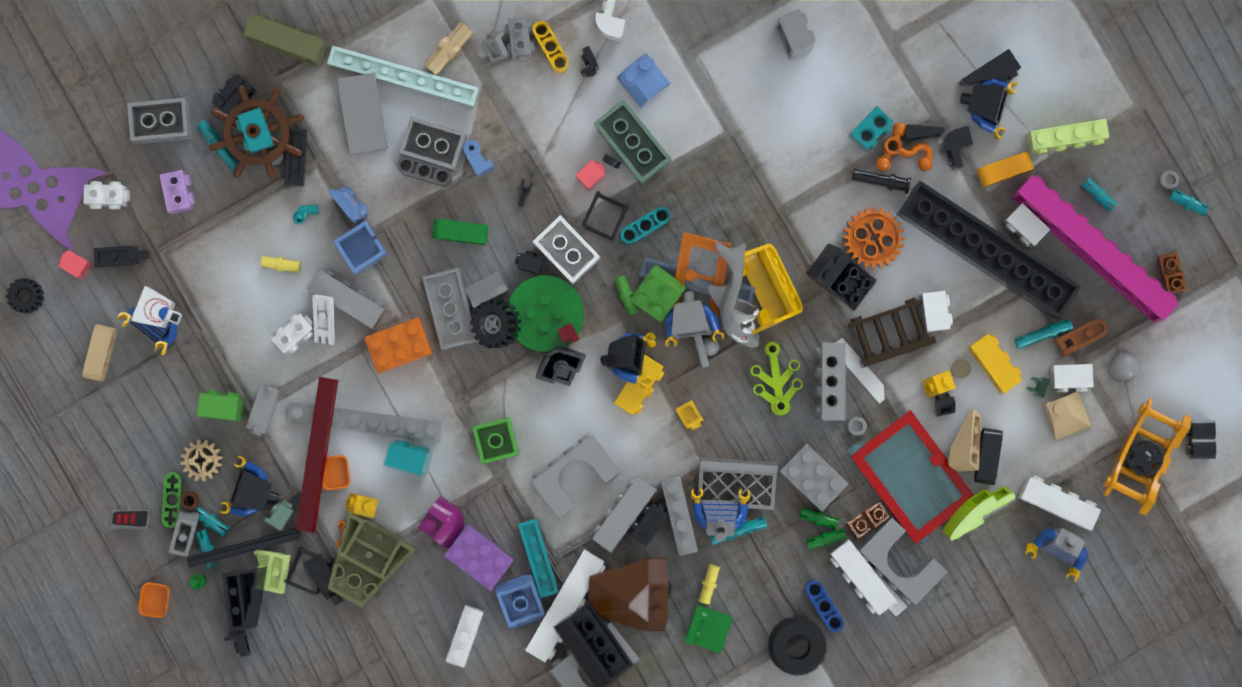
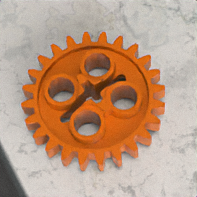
M873 207L872 212L865 208V214L859 210L857 212L859 217L851 216L854 222L847 221L846 224L850 228L843 229L844 232L848 233V235L842 237V239L847 240L843 247H849L846 254L852 253L851 258H857L858 265L864 262V268L868 264H871V269H874L876 264L879 268H882L883 262L888 266L890 265L889 259L892 261L896 260L894 254H901L898 248L904 247L900 243V241L905 240V237L900 236L904 229H898L902 224L901 222H894L897 216L889 217L891 211L883 214V208L879 212H877L876 207ZM873 221H880L882 228L880 230L874 229ZM865 223H867V224L869 225V229H870L872 235H873V236H875V235L878 236V238L876 239V242H877V244L879 245V247L882 249V251H883L882 253L879 252L878 247H877V245H876V242H875L874 240H873V241H870L869 238L871 237V233H870L869 230L865 227ZM860 229L865 232L864 239H859L856 236L857 230ZM883 237H888L891 240V246L886 247L882 244ZM867 246L874 248L875 253L873 256L866 254L865 248Z

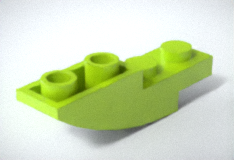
M1005 485L992 493L986 488L967 500L952 515L942 530L943 534L952 541L959 539L963 534L971 530L977 529L985 523L982 516L991 514L993 510L1009 504L1010 501L1015 499L1014 493Z

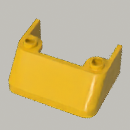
M765 244L744 252L743 277L747 276L751 286L755 287L754 293L763 309L757 315V321L761 327L751 331L754 335L801 313L803 305L777 250L772 244Z

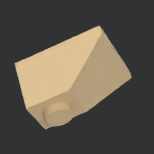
M1074 392L1042 404L1055 440L1092 427L1079 392Z

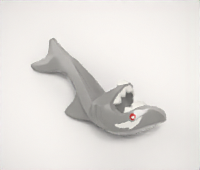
M717 241L715 244L717 251L728 263L731 273L728 284L722 286L708 285V290L712 299L719 307L722 325L726 333L734 341L751 348H756L759 346V333L753 335L751 331L755 330V324L752 321L759 314L758 306L737 298L743 278L746 245L742 243L735 248H728Z

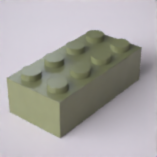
M251 13L243 33L249 42L321 68L329 48L325 40L322 39V36L311 33V35L306 34L302 28L297 26L290 28L286 26L285 22L278 19L275 22L268 19V16L262 13H257V15Z

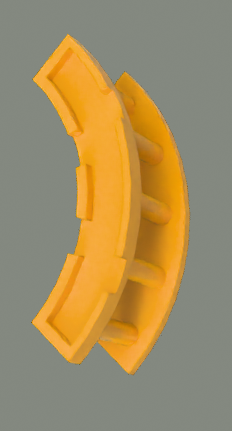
M1150 397L1146 404L1142 403L1138 409L1139 415L1116 458L1110 476H1107L1103 484L1106 487L1104 491L1105 496H1108L1111 490L1115 489L1137 500L1141 504L1139 512L1147 515L1155 504L1161 485L1157 483L1160 475L1165 474L1172 460L1169 456L1174 448L1177 449L1189 431L1192 419L1184 415L1181 421H1175L1151 409L1153 399ZM1148 415L1172 427L1174 432L1170 439H1165L1140 427L1146 416ZM1136 434L1162 445L1164 449L1162 452L1164 457L1162 467L1157 473L1148 478L1137 475L1130 469L1122 466ZM1159 464L1152 465V468L1156 469ZM1119 473L1143 484L1146 488L1145 493L1140 494L1118 483Z

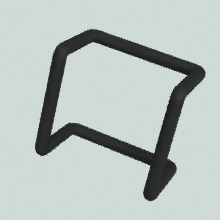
M597 191L582 222V226L591 232L614 241L623 218L629 209V204L619 203ZM598 197L623 208L611 236L586 225Z
M300 546L298 547V553L287 579L284 580V583L310 594L318 595L320 593L318 588L316 591L291 582L292 575L302 552L327 562L329 568L333 559L325 558Z

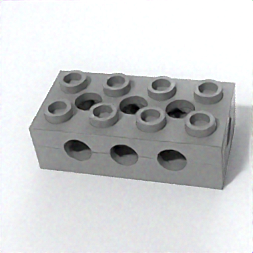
M822 342L815 348V359H818V366L815 367V379H818V386H815V398H818V405H815V417H818V421H845V343ZM827 358L833 360L834 365L832 368L827 366ZM827 377L833 379L834 384L832 387L826 384ZM828 396L832 397L834 400V403L831 407L828 406L826 403V398Z

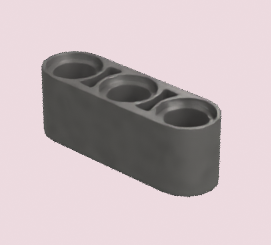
M406 156L401 157L397 162L398 170L405 176L440 187H447L452 182L451 173L444 167ZM404 162L411 163V168L407 171L402 170ZM424 167L430 169L427 176L420 175V170ZM441 173L448 174V179L445 182L438 181V176Z

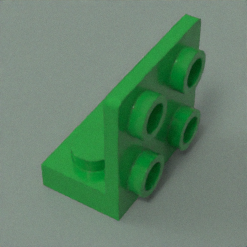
M696 604L684 642L721 653L733 617Z

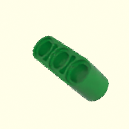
M434 219L431 238L486 245L489 226Z

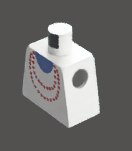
M145 286L131 320L166 328L168 321L178 325L182 314L173 311L175 302Z

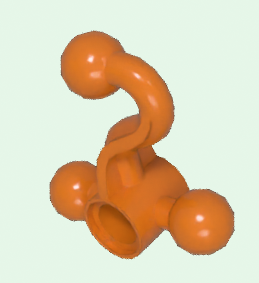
M903 122L895 123L892 129L893 136L882 143L881 149L884 154L876 160V167L881 171H886L890 168L891 156L899 154L903 157H912L918 151L924 150L926 154L919 159L918 167L922 171H929L933 165V150L931 146L920 142L909 150L902 148L900 137L906 134V124ZM889 142L895 144V151L888 149Z

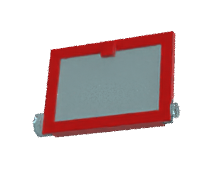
M911 410L866 444L860 440L846 450L855 466L914 544L919 543L921 545L929 539L928 534L951 518L967 500L974 496L957 471L949 466L948 459Z

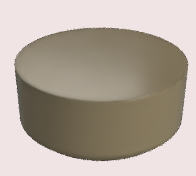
M959 359L952 364L951 372L956 378L962 379L970 374L971 366L968 361Z

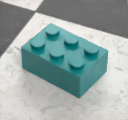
M401 440L389 443L384 466L420 476L427 475L433 454L428 452L429 448L414 445V448L410 447L411 443Z

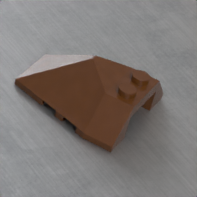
M645 558L637 563L625 564L624 567L618 569H610L590 575L588 601L591 602L601 618L643 631H665L668 613L667 558Z

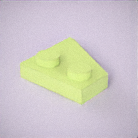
M263 549L253 551L254 555H257L259 562L257 567H267L264 590L283 594L286 586L284 580L287 579L291 555Z

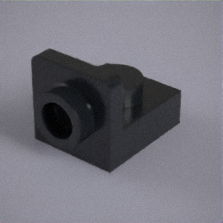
M587 46L582 49L583 55H581L585 66L589 65V67L581 70L580 73L582 77L587 76L589 78L597 74L599 65L590 47Z
M240 630L228 632L229 636L224 637V641L236 639L234 647L236 653L240 654V657L251 654L246 631L241 633Z

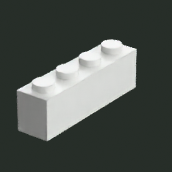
M1035 475L1033 478H1026L1018 496L1019 499L1086 530H1093L1101 512V509L1096 508V503L1090 500L1083 502L1079 500V495L1072 492L1066 494L1061 491V487L1052 483L1050 486L1043 483L1044 479Z
M849 539L829 553L832 556L830 561L836 568L840 566L844 571L842 576L848 583L852 582L855 585V593L860 599L863 597L868 602L866 607L872 614L876 612L878 615H881L897 602L896 598Z

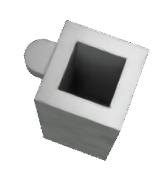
M260 384L246 428L251 429V434L261 436L262 433H268L282 390Z

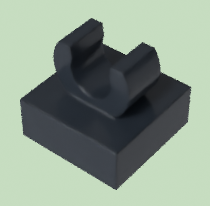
M948 392L945 393L944 399H939L938 395L935 396L936 417L955 413L956 402L954 396L950 397Z

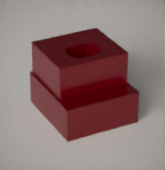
M572 323L558 329L563 343L571 340L573 344L580 340Z

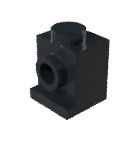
M526 251L525 254L517 253L515 264H518L517 269L540 275L545 256L540 254V257H536L537 253Z

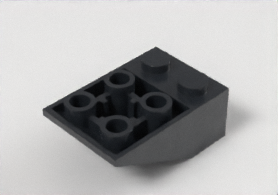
M829 243L806 272V275L853 311H855L877 281L839 247Z

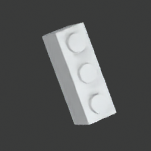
M465 605L446 662L465 667L485 612L484 610Z

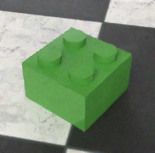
M655 265L630 301L659 322H662L687 286L658 265Z
M206 390V393H200L197 416L243 421L245 398H240L241 394L225 392V396H222L220 391Z
M510 417L472 427L481 464L520 455Z

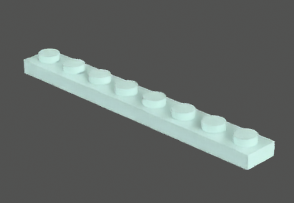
M332 46L327 63L330 66L361 75L376 73L378 80L472 107L475 105L479 88L336 46Z

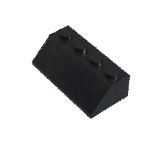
M590 601L553 626L594 687L610 685L634 665Z

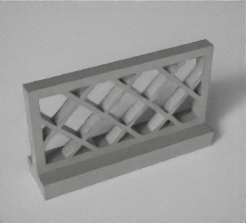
M700 458L698 496L700 495V488L703 492L709 489L715 495L711 500L718 499L723 501L719 496L728 490L734 496L731 501L737 500L741 504L739 494L735 495L730 487L738 481L744 487L742 490L743 494L746 491L748 492L749 488L757 482L764 490L756 497L750 491L753 499L746 503V505L751 509L774 510L777 462ZM703 471L712 472L716 478L707 484L703 479ZM725 473H731L735 477L728 485L721 479ZM745 474H750L755 480L746 487L740 478ZM764 475H771L772 483L765 488L759 479ZM717 480L725 486L718 494L710 487ZM765 492L771 497L770 505L761 504L758 500Z

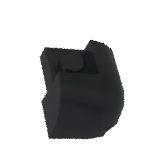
M567 347L553 348L543 357L535 377L552 384L558 382L570 386L576 372L579 373L586 355Z

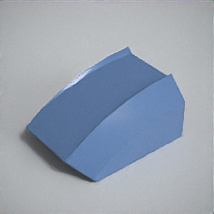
M523 575L506 582H501L495 587L497 598L509 628H520L540 621L545 616L532 575Z

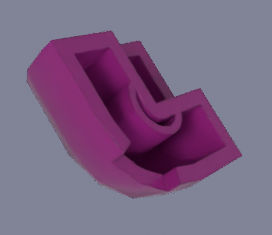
M440 496L417 528L442 546L450 549L463 531L464 517L457 506Z

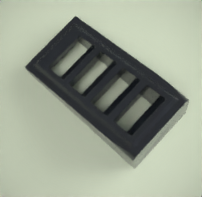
M908 124L906 125V134L903 141L907 142L940 136L945 132V128Z

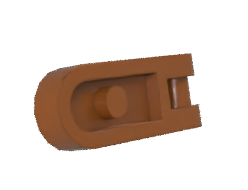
M1095 319L1053 341L1055 345L1059 346L1060 354L1064 357L1103 337L1107 333V324L1101 319ZM1068 339H1070L1073 345L1069 348L1065 343V341Z

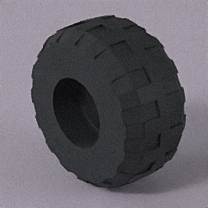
M790 617L782 620L773 628L768 640V651L772 662L781 671L796 676L806 675L816 670L824 660L827 648L825 636L819 626L803 617ZM803 635L807 639L808 649L803 656L792 657L787 653L786 643L791 636Z

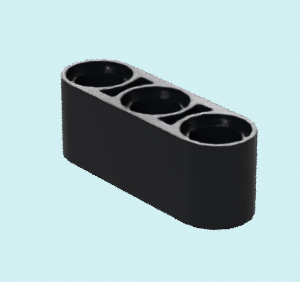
M982 428L979 470H975L974 482L995 485L1003 440L1002 430Z

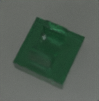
M1031 377L1030 380L1034 381L1036 386L1035 388L1027 387V390L1034 392L1033 396L1044 398L1050 379Z

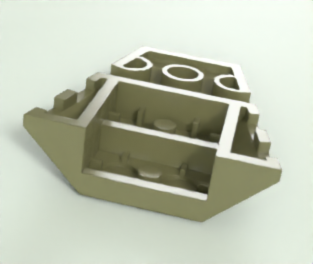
M348 511L328 589L362 608L416 548L399 535L370 519Z

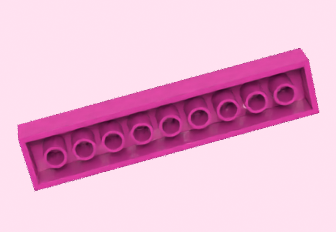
M1032 175L1021 184L1011 198L1019 205L1023 203L1050 229L1049 231L1153 323L1164 321L1179 303L1176 301V296L1170 291L1166 292L1161 288L1162 284L1155 278L1151 279L1146 275L1147 271L1140 265L1136 266L1132 262L1133 259L1127 253H1121L1117 249L1116 243L1105 239L1103 232L1097 227L1093 228L1088 224L1089 220L1082 214L1078 215L1069 202H1063L1059 198L1058 192L1052 188H1047L1042 178Z

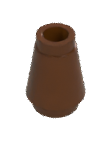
M193 491L185 492L180 498V504L185 510H194L200 503L199 496Z

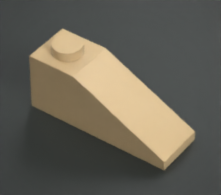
M974 409L969 410L950 447L948 463L957 472L979 470L982 415Z

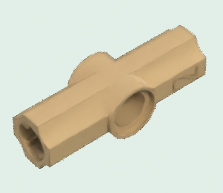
M460 22L448 37L446 36L440 41L436 51L425 62L424 66L434 75H438L449 61L451 62L457 57L461 47L473 35V31Z

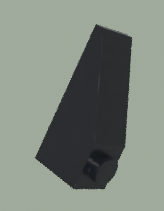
M1010 49L961 79L958 84L960 86L975 85L991 79L1003 81L1008 79L1010 81L1019 75L1018 71L1022 67Z

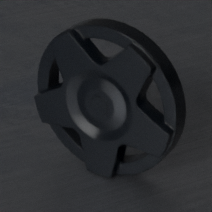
M1146 440L1132 444L1126 454L1128 467L1132 472L1140 476H1151L1157 473L1162 467L1164 460L1159 446L1152 441ZM1130 452H1132L1133 455H1134V457H1133L1131 460H1130ZM1159 464L1158 467L1152 471V465ZM1136 467H1141L1142 470H1143V472H1141V471H1139V470H1137V469H1135V468H1136Z

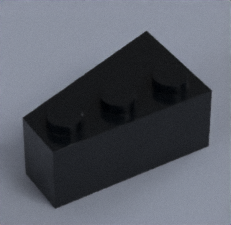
M267 567L222 573L229 631L257 627Z

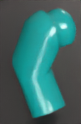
M301 205L293 215L294 223L302 224L309 214H319V206Z

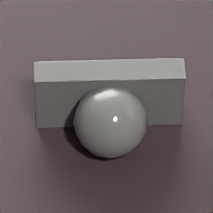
M701 335L693 336L700 366L702 369L709 367L707 356H713L718 352L719 343L718 341L715 342L712 337L702 340Z

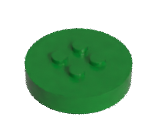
M549 275L532 277L521 283L509 299V305H514L516 307L514 311H518L520 314L517 316V319H521V323H518L521 331L516 332L519 335L517 340L530 350L547 353L553 348L568 346L571 340L563 343L558 329L569 323H572L577 335L581 330L584 318L581 299L577 291L561 278Z

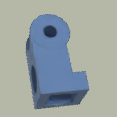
M468 140L463 145L464 153L478 178L495 169L490 159L486 162L483 159L481 148L477 141Z

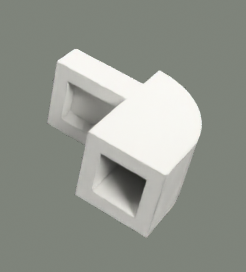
M604 0L601 12H604V14L596 12L595 16L597 29L604 37L621 42L626 20L612 16L616 0Z

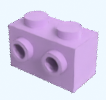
M183 170L160 174L167 212L175 214L193 210L195 198L189 190L191 185L189 174H186Z

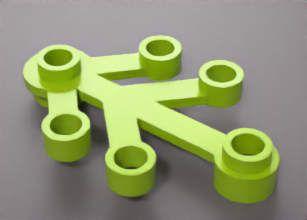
M769 342L765 345L764 352L770 358L772 378L763 372L759 365L752 366L750 373L772 387L775 397L765 391L762 384L755 385L753 392L771 404V410L774 414L783 416L790 410V399L797 390L803 387V382L800 379H794L791 382L790 389L783 396L782 387L794 371L800 368V363L798 360H791L788 368L780 377L777 358L780 347L776 342ZM770 346H775L776 351L774 353L769 351ZM792 362L797 363L798 367L796 369L791 368ZM755 367L760 370L757 375L753 373V368ZM795 381L800 382L799 388L794 387L793 383ZM757 386L762 387V393L758 394L755 391ZM780 402L784 404V409L782 410L777 408V404Z

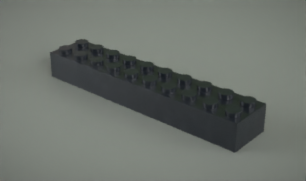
M921 180L916 183L896 213L897 216L1055 320L1062 317L1081 288L1080 285Z

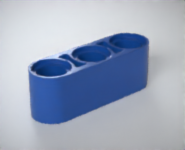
M816 580L808 581L805 585V592L823 623L832 632L840 631L843 628L844 621L823 585ZM812 584L819 586L817 594L809 592V587ZM822 601L829 603V608L826 611H821L819 608V604ZM833 617L839 620V624L835 628L829 625V621Z

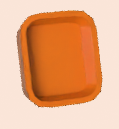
M344 455L327 457L323 488L326 490H336L348 487L351 478L347 458Z
M145 583L141 588L138 605L139 613L143 616L154 618L164 617L168 610L170 588L163 584Z

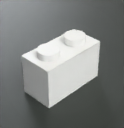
M1023 203L1003 221L1006 224L1005 228L1010 233L1017 234L1020 237L1019 241L1025 247L1029 246L1030 248L1034 247L1050 230Z
M945 291L920 294V299L923 301L921 308L925 332L950 329L953 320L952 315L948 314L947 306H950L949 295H946Z
M1093 365L1050 366L1051 389H1057V393L1069 392L1068 389L1076 388V392H1088V388L1093 387Z

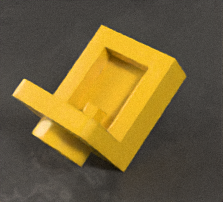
M949 370L921 381L928 398L956 388Z
M692 400L675 409L686 429L690 428L693 431L701 426L700 422L703 421V418Z
M350 493L346 500V511L374 518L378 499Z

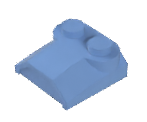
M647 53L638 58L617 77L640 107L663 88L670 85V82Z
M343 186L339 190L328 191L357 226L368 216L366 213L368 208L362 201L358 203L354 199L356 194L350 187L345 188Z

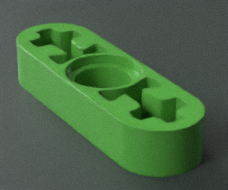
M170 472L164 478L162 523L167 528H174L176 526L179 511L182 509L180 498L183 493V477L177 472ZM173 475H175V479H178V483L174 484V489H178V492H168V489H172V483L169 482V479L173 478ZM171 494L175 495L178 499L174 506L169 505L167 501ZM167 508H177V512L173 511L172 514L176 518L172 525H170V521H167V517L171 515V511H167Z

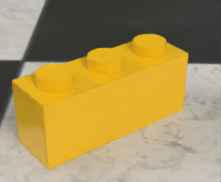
M988 333L967 348L999 393L1004 394L1023 381L1020 377L1022 373L1009 362L1011 358L1005 350L1001 351L997 338Z
M644 354L642 375H638V377L648 375L651 378V382L644 381L643 383L648 384L650 388L645 390L641 387L640 383L627 382L614 404L632 416L635 413L639 415L644 407L642 401L645 396L647 398L651 396L655 389L652 387L655 380L659 382L665 372L662 371L664 366Z

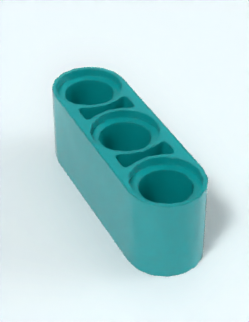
M658 207L626 226L621 231V241L625 245H633L665 226L670 220V211L666 207ZM658 212H665L667 219L660 221L656 215ZM642 222H649L651 228L648 231H643L640 228ZM631 231L635 237L633 240L627 241L623 236L624 233Z

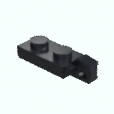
M137 246L94 248L96 268L129 266L139 264L141 259H149V251H138Z
M313 557L303 563L326 600L331 598L335 606L342 603L343 600L340 595L328 589L332 571L327 562Z

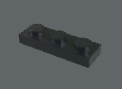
M290 128L288 144L301 149L302 155L298 157L286 151L285 186L305 187L307 129Z

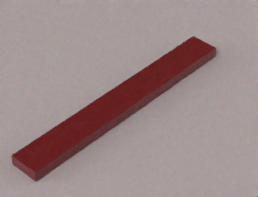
M319 377L296 530L315 533L339 382L337 379Z

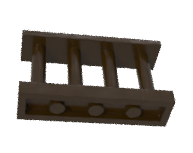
M915 297L906 300V305L864 319L861 316L850 319L851 323L847 327L855 326L864 352V359L859 361L862 368L937 343L935 336L929 337L926 334L916 305L923 303L922 299L916 300ZM909 308L919 336L917 337L918 341L911 343L907 339L898 311ZM890 314L901 342L899 343L900 347L896 349L889 345L880 319ZM872 320L882 346V353L878 355L871 352L862 326L863 323Z

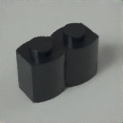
M1191 420L1190 429L1186 434L1188 436V444L1185 446L1186 455L1189 456V459H1216L1215 420Z

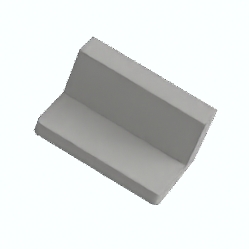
M495 272L465 288L474 309L477 306H481L480 303L494 300L509 292L499 272Z

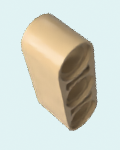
M100 324L95 325L82 372L83 378L99 382L104 381L116 338V328Z

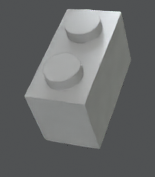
M180 509L168 553L188 557L199 513Z

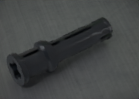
M854 168L852 181L884 186L889 191L894 189L908 194L911 177L902 178L897 177L895 174L887 176Z

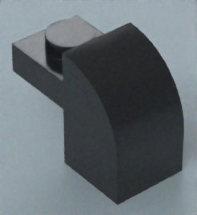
M969 126L952 130L941 143L940 153L949 154L947 156V163L949 167L952 166L953 171L963 167L959 150L973 145Z

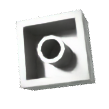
M800 9L778 17L775 25L790 60L811 52L814 41H816L813 31H809L806 25L808 24V19L805 13H801Z

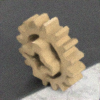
M197 440V445L191 442V448H184L187 453L181 455L182 458H185V461L180 464L186 466L183 472H190L188 474L189 478L195 476V481H199L200 477H202L203 481H207V476L213 479V473H220L217 468L223 466L222 463H219L223 456H218L221 449L215 450V443L209 445V440H205L204 444H202L201 440ZM205 448L210 450L213 455L210 456L209 454H207ZM195 451L196 454L190 459L191 454ZM201 457L206 459L203 465L198 462V459H201ZM214 462L213 467L209 470L208 467ZM194 465L198 468V472L194 471L191 466Z

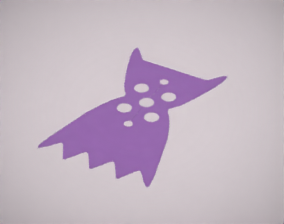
M0 129V208L27 206L31 215L51 236L66 248L73 250V246L67 236V231L84 194V184L88 185L90 179L103 176L107 172L93 168L57 167L41 170L32 156L17 141ZM23 165H28L31 168V173L27 177H23L19 173V169ZM5 172L9 174L7 180L2 178V174ZM49 176L57 178L58 183L56 187L49 188L46 185V179ZM31 182H36L39 185V191L35 194L28 191L27 187ZM12 188L20 189V198L12 199L9 192ZM59 196H63L65 198V201L63 203L58 202ZM39 199H45L48 203L47 208L43 211L38 210L36 207V202Z

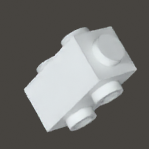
M91 181L90 185L84 184V204L90 206V209H101V206H109V209L119 210L121 206H127V202L130 199L129 190L121 185V182H109V185H102V182Z
M297 314L293 315L287 321L289 324L286 327H280L273 333L274 337L271 340L284 354H293L299 348V343L303 340L305 342L314 335L312 333L314 331L312 326L313 320L308 315L305 317L302 314L298 316Z

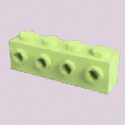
M1101 119L1033 130L1027 133L1026 137L1029 153L1036 152V155L1048 153V150L1055 149V152L1066 150V147L1070 146L1082 148L1088 143L1093 145L1104 144V141L1109 138L1107 120Z

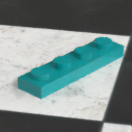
M537 518L518 524L540 598L559 593Z

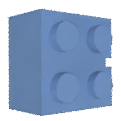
M367 221L362 222L333 241L355 275L360 274L388 256V253L381 242L376 239L378 237Z

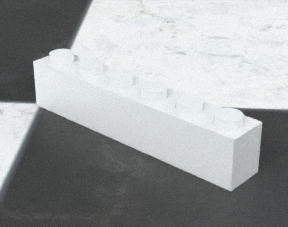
M584 549L525 651L543 662L553 658L557 651L554 649L556 643L562 642L553 626L584 605L586 599L583 597L586 592H589V576L604 571L606 566L603 565V559Z

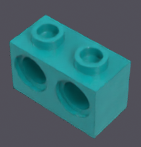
M876 106L849 134V137L864 151L868 148L872 150L879 143L877 139L882 134L885 137L892 129L890 125L893 123V120ZM881 119L884 123L883 127H876L874 120ZM861 133H868L871 137L870 141L862 140Z

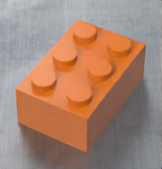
M419 317L364 337L378 374L434 354Z

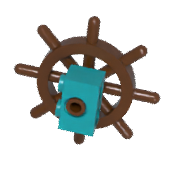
M239 85L238 92L242 103L234 107L229 114L216 108L211 110L213 116L225 121L223 128L224 140L211 144L209 149L216 151L227 147L231 154L239 160L233 172L235 178L241 176L247 163L250 165H264L269 179L274 180L276 174L272 162L278 159L284 151L298 157L302 155L301 149L288 143L290 139L289 125L303 121L304 115L298 114L289 118L285 117L284 113L275 106L281 92L278 87L273 89L268 101L258 99L249 100L245 87ZM270 113H273L278 121L267 125V119ZM233 125L238 127L239 131H243V133L233 136ZM281 129V139L272 136L270 132ZM243 142L245 146L243 153L235 144ZM277 146L270 154H268L267 148ZM260 151L261 157H250L251 153Z

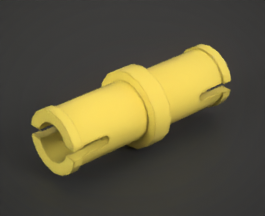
M263 255L261 267L277 269L278 272L290 271L300 273L301 261Z
M708 564L705 580H702L701 583L703 587L698 599L699 602L710 604L713 590L717 587L716 580L720 569L719 566Z

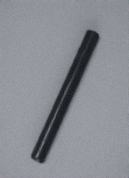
M294 528L188 556L187 563L191 568L300 539L301 532Z

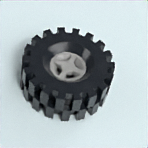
M488 300L480 303L481 306L475 308L477 313H472L471 317L474 318V321H470V325H474V328L471 329V332L476 334L474 339L480 340V345H485V348L491 349L508 347V345L513 344V339H517L519 336L516 332L521 331V327H518L521 319H517V316L520 314L518 311H514L516 308L514 305H509L510 302L503 300Z

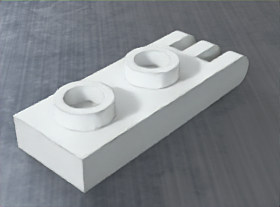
M318 294L313 296L315 343H320V340L322 344H327L328 342L329 345L333 346L335 343L334 297Z

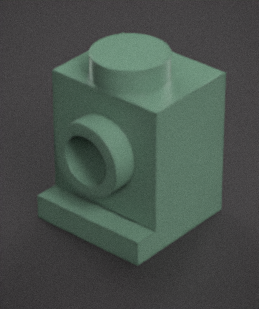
M283 500L279 505L275 504L270 512L271 518L266 517L264 521L283 531L295 513V510L292 509L293 505L286 500Z

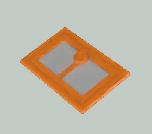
M684 232L675 278L687 286L684 292H694V301L699 300L704 305H708L718 320L719 307L712 299L708 285L722 286L725 284L728 263L717 251L715 244L718 240ZM718 241L728 248L732 247L730 243ZM682 295L675 304L683 303Z

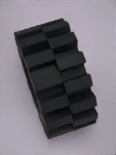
M25 278L14 280L15 283H11L9 285L11 286L10 289L7 288L6 290L8 292L6 298L9 300L7 303L17 312L33 313V311H37V307L42 306L43 303L41 301L44 300V297H42L44 291L41 290V285L37 284L36 281ZM27 288L31 291L32 298L28 303H22L18 298V294L22 289Z

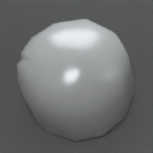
M1120 352L1109 362V374L1118 382H1128L1139 373L1140 362L1134 354Z

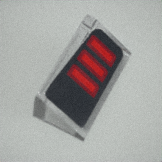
M118 509L111 512L110 529L151 528V509Z

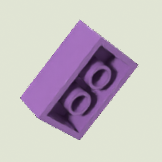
M470 524L466 526L444 555L490 591L515 560V558Z

